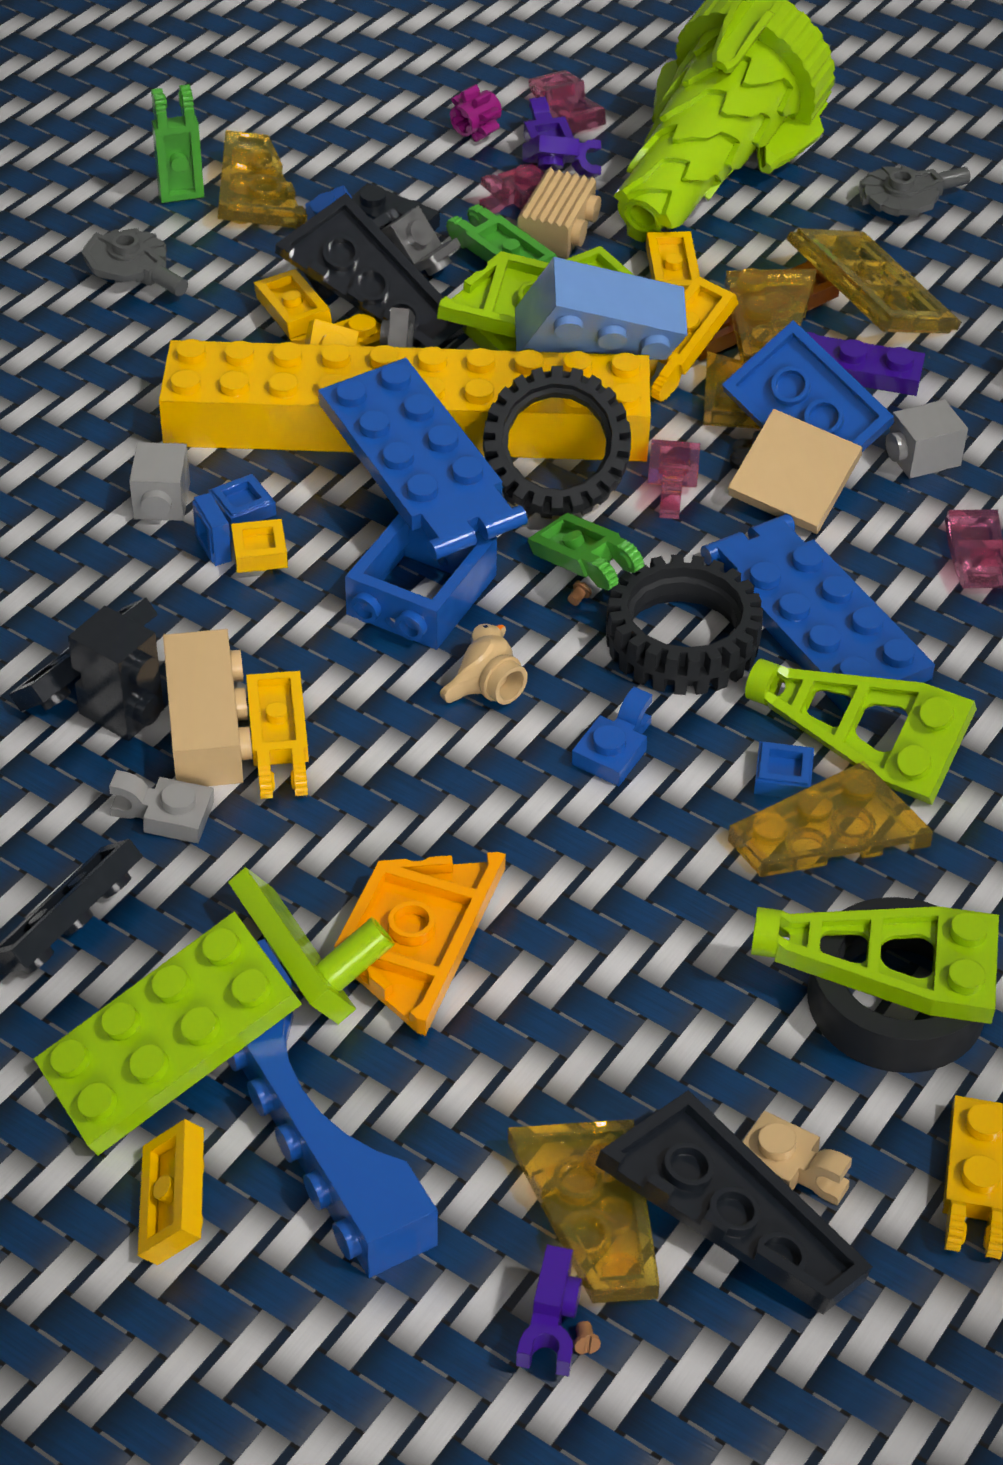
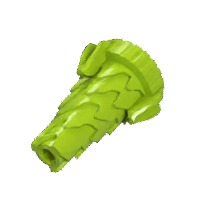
M704 0L681 30L678 36L679 42L676 44L675 49L677 59L665 63L657 80L652 114L654 124L644 141V145L627 168L626 172L630 173V175L613 196L619 201L618 211L626 223L627 235L643 243L646 241L647 232H661L663 228L669 232L671 229L681 226L701 199L704 197L709 201L722 182L735 169H740L756 149L759 169L762 173L770 174L774 169L780 168L804 152L807 147L818 141L824 128L820 115L828 105L827 99L835 83V76L833 75L835 64L831 58L832 52L829 45L824 41L821 31L811 23V19L804 12L799 11L788 0Z

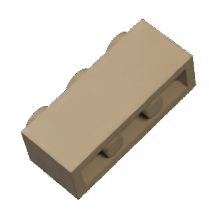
M228 629L164 634L163 642L176 780L202 786L244 783L242 760H252L250 728L238 727V721L248 720L245 687L234 688V682H244L241 649L230 650Z

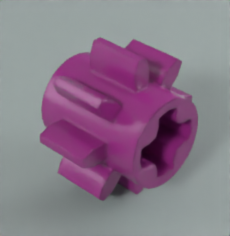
M475 84L451 99L455 107L450 111V121L453 128L460 135L466 137L472 134L474 142H478L500 129V125L496 120L501 117L502 108L498 98L491 91L484 90L480 92L479 87Z

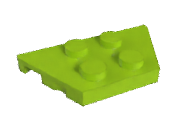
M501 251L487 262L485 269L477 271L464 281L463 290L452 299L445 296L440 300L437 319L516 338L515 308L549 263Z

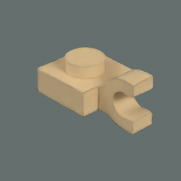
M765 1110L743 1140V1143L792 1190L799 1183L811 1189L819 1197L837 1206L849 1189L850 1181L844 1178V1176L851 1167V1157L832 1149L819 1151V1136Z

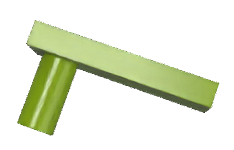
M243 868L228 881L229 885L308 1003L335 1023L340 1024L356 1010L343 989L395 945L394 941L386 930L371 917L322 959L275 889L248 868Z

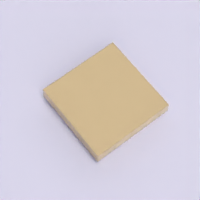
M773 409L728 486V495L777 517L789 514L793 518L795 525L818 534L861 458L862 446Z

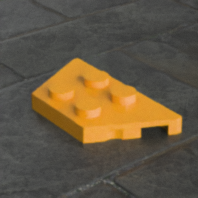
M488 852L487 862L453 864L452 855L428 857L422 861H410L408 859L378 861L334 945L335 949L371 917L386 930L395 945L356 979L418 1034L426 1036L505 871L506 854Z

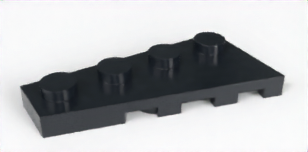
M347 193L275 245V253L365 314L373 316L380 324H382V320H390L391 307L410 309L415 315L413 346L416 348L439 347L444 349L466 332L467 326L437 319L439 303L444 297Z
M689 1090L600 1150L595 1166L821 1314L826 1313L861 1285L873 1267Z

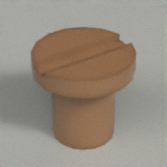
M577 580L573 584L574 590L567 599L572 605L577 606L583 598L591 596L592 590L586 583Z
M579 1322L575 1326L577 1338L574 1340L575 1351L582 1355L584 1353H595L601 1345L599 1336L593 1334L590 1322Z

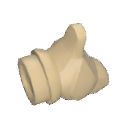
M480 624L474 628L471 644L465 652L457 676L440 691V696L444 701L452 703L466 695L483 694L490 701H497L502 705H506L515 701L521 695L526 686L528 674L526 669L521 666L520 661L513 656L509 643L503 638L506 632L504 625Z

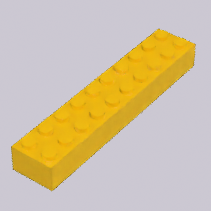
M196 339L184 341L170 340L159 396L163 443L187 444V447L354 452L319 405L318 390L407 358L482 456H484L483 434L485 421L487 420L488 411L492 403L497 401L498 394L505 386L507 388L512 386L513 380L522 374L524 377L530 376L531 370L542 367L543 372L551 371L552 366H563V371L571 372L573 367L583 370V376L590 378L593 374L601 379L602 386L605 389L610 387L616 393L618 403L623 404L631 429L629 461L647 462L651 420L649 355H634L631 353L596 354L581 351L565 353L538 352L535 350L501 351L485 348L469 350L441 349L439 347L406 348L389 345L374 347L345 346L342 344L310 345L292 342L279 344L249 343L246 341L215 342ZM551 397L534 402L518 414L509 430L508 450L511 457L602 460L605 456L606 438L600 421L587 407L572 399Z

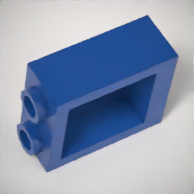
M398 514L345 576L346 614L362 622L370 623L403 636L410 641H415L437 650L495 578L497 571V537L485 540L479 531H476V545L435 561L428 552L427 541L430 539L423 529L419 528L412 531L401 515ZM404 556L452 574L432 600L384 581Z

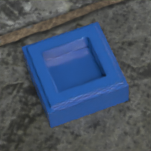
M253 474L208 490V493L212 494L227 519L230 530L233 523L262 521L276 515V502Z
M211 493L194 497L192 504L195 535L211 563H214L215 566L231 562L230 531L227 519Z
M760 741L754 794L809 801L814 748Z

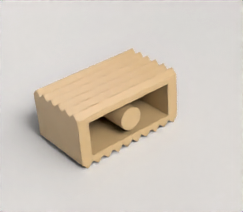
M550 167L544 173L519 214L517 227L554 252L557 257L569 258L575 246L581 247L583 245L589 221L596 222L598 218L601 197L596 195V180L593 176L588 179L585 175L579 177L576 173L573 175L568 171L562 173L560 169L554 171Z

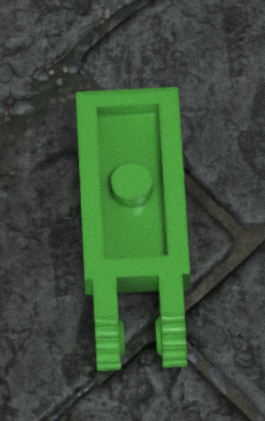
M179 85L178 101L182 116L167 118V100L162 88L151 89L152 108L155 119L151 121L158 194L161 204L203 198L204 185L199 123L194 114L190 85Z
M476 204L467 210L469 222L465 219L462 220L459 216H454L446 222L451 240L457 237L461 248H468L486 262L501 251L548 263L553 257H557L554 252L500 214L495 215L487 208L480 206V204Z
M568 512L527 540L535 556L586 578L589 576L597 587L608 591L619 583L615 569L610 564L611 560L614 559L623 570L630 571L631 573H635L645 566L643 564V557L640 554L641 552L638 551L633 543L621 538L619 533Z

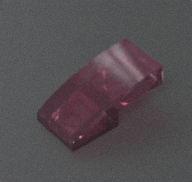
M566 70L528 79L529 88L534 97H546L552 117L565 116L572 133L606 124L605 108L585 97L584 80Z
M998 509L948 510L945 519L947 539L953 565L962 588H1003V539Z

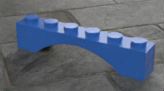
M265 939L258 941L260 947L292 989L290 978ZM291 1012L229 1058L227 1062L235 1072L242 1069L249 1079V1082H247L248 1092L257 1112L262 1117L270 1114L277 1126L275 1128L276 1139L286 1160L289 1163L297 1160L305 1172L303 1175L304 1185L315 1208L319 1211L327 1208L335 1222L332 1225L333 1233L343 1255L348 1260L356 1257L368 1278H371L438 1246V1210L407 1161L376 1151L347 1135L325 1117L304 1092L289 1062L287 1053V1041L294 1018L293 1012Z

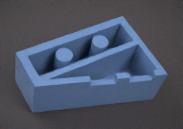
M553 257L515 308L516 351L535 350L538 352L565 353L581 351L596 354L631 353L634 355H649V360H666L688 335L684 287Z

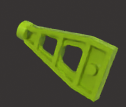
M762 658L752 667L745 686V696L747 699L768 706L771 710L881 785L931 805L939 792L977 709L974 700L922 682L792 669ZM782 683H785L783 693L777 696ZM827 691L851 698L839 726L832 727L808 714L807 711L816 692ZM872 706L900 708L907 713L908 717L892 750L887 752L878 751L861 740L856 734V728L865 709Z
M940 906L793 914L777 909L757 907L751 955L775 958L774 962L927 1015L991 1024L996 1004L999 915ZM824 936H862L868 942L866 961L863 963H853L825 954L820 950V940ZM921 938L927 940L934 947L932 974L925 978H915L888 968L880 957L882 945L892 939Z

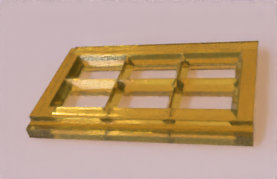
M798 228L797 232H789L786 240L883 332L950 334L951 330L959 329L962 322L865 232Z

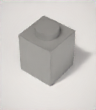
M945 399L893 412L894 424L890 427V433L886 436V450L890 459L897 462L909 479L961 466L968 427Z
M137 442L129 480L134 519L184 521L190 486L187 444Z

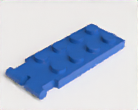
M407 358L318 390L319 405L412 531L422 528L429 537L427 549L433 560L436 561L476 545V531H479L482 537L488 540L528 523L524 508L521 505L510 507L502 496L503 481Z
M784 514L749 528L748 538L742 532H738L701 547V556L704 557V562L707 565H710L713 560L724 563L725 573L734 568L741 573V581L748 579L754 585V593H759L761 598V608H763L762 625L803 670L922 683L932 680L935 664L814 539L804 542L796 534L794 520L789 514ZM823 691L845 714L851 698Z

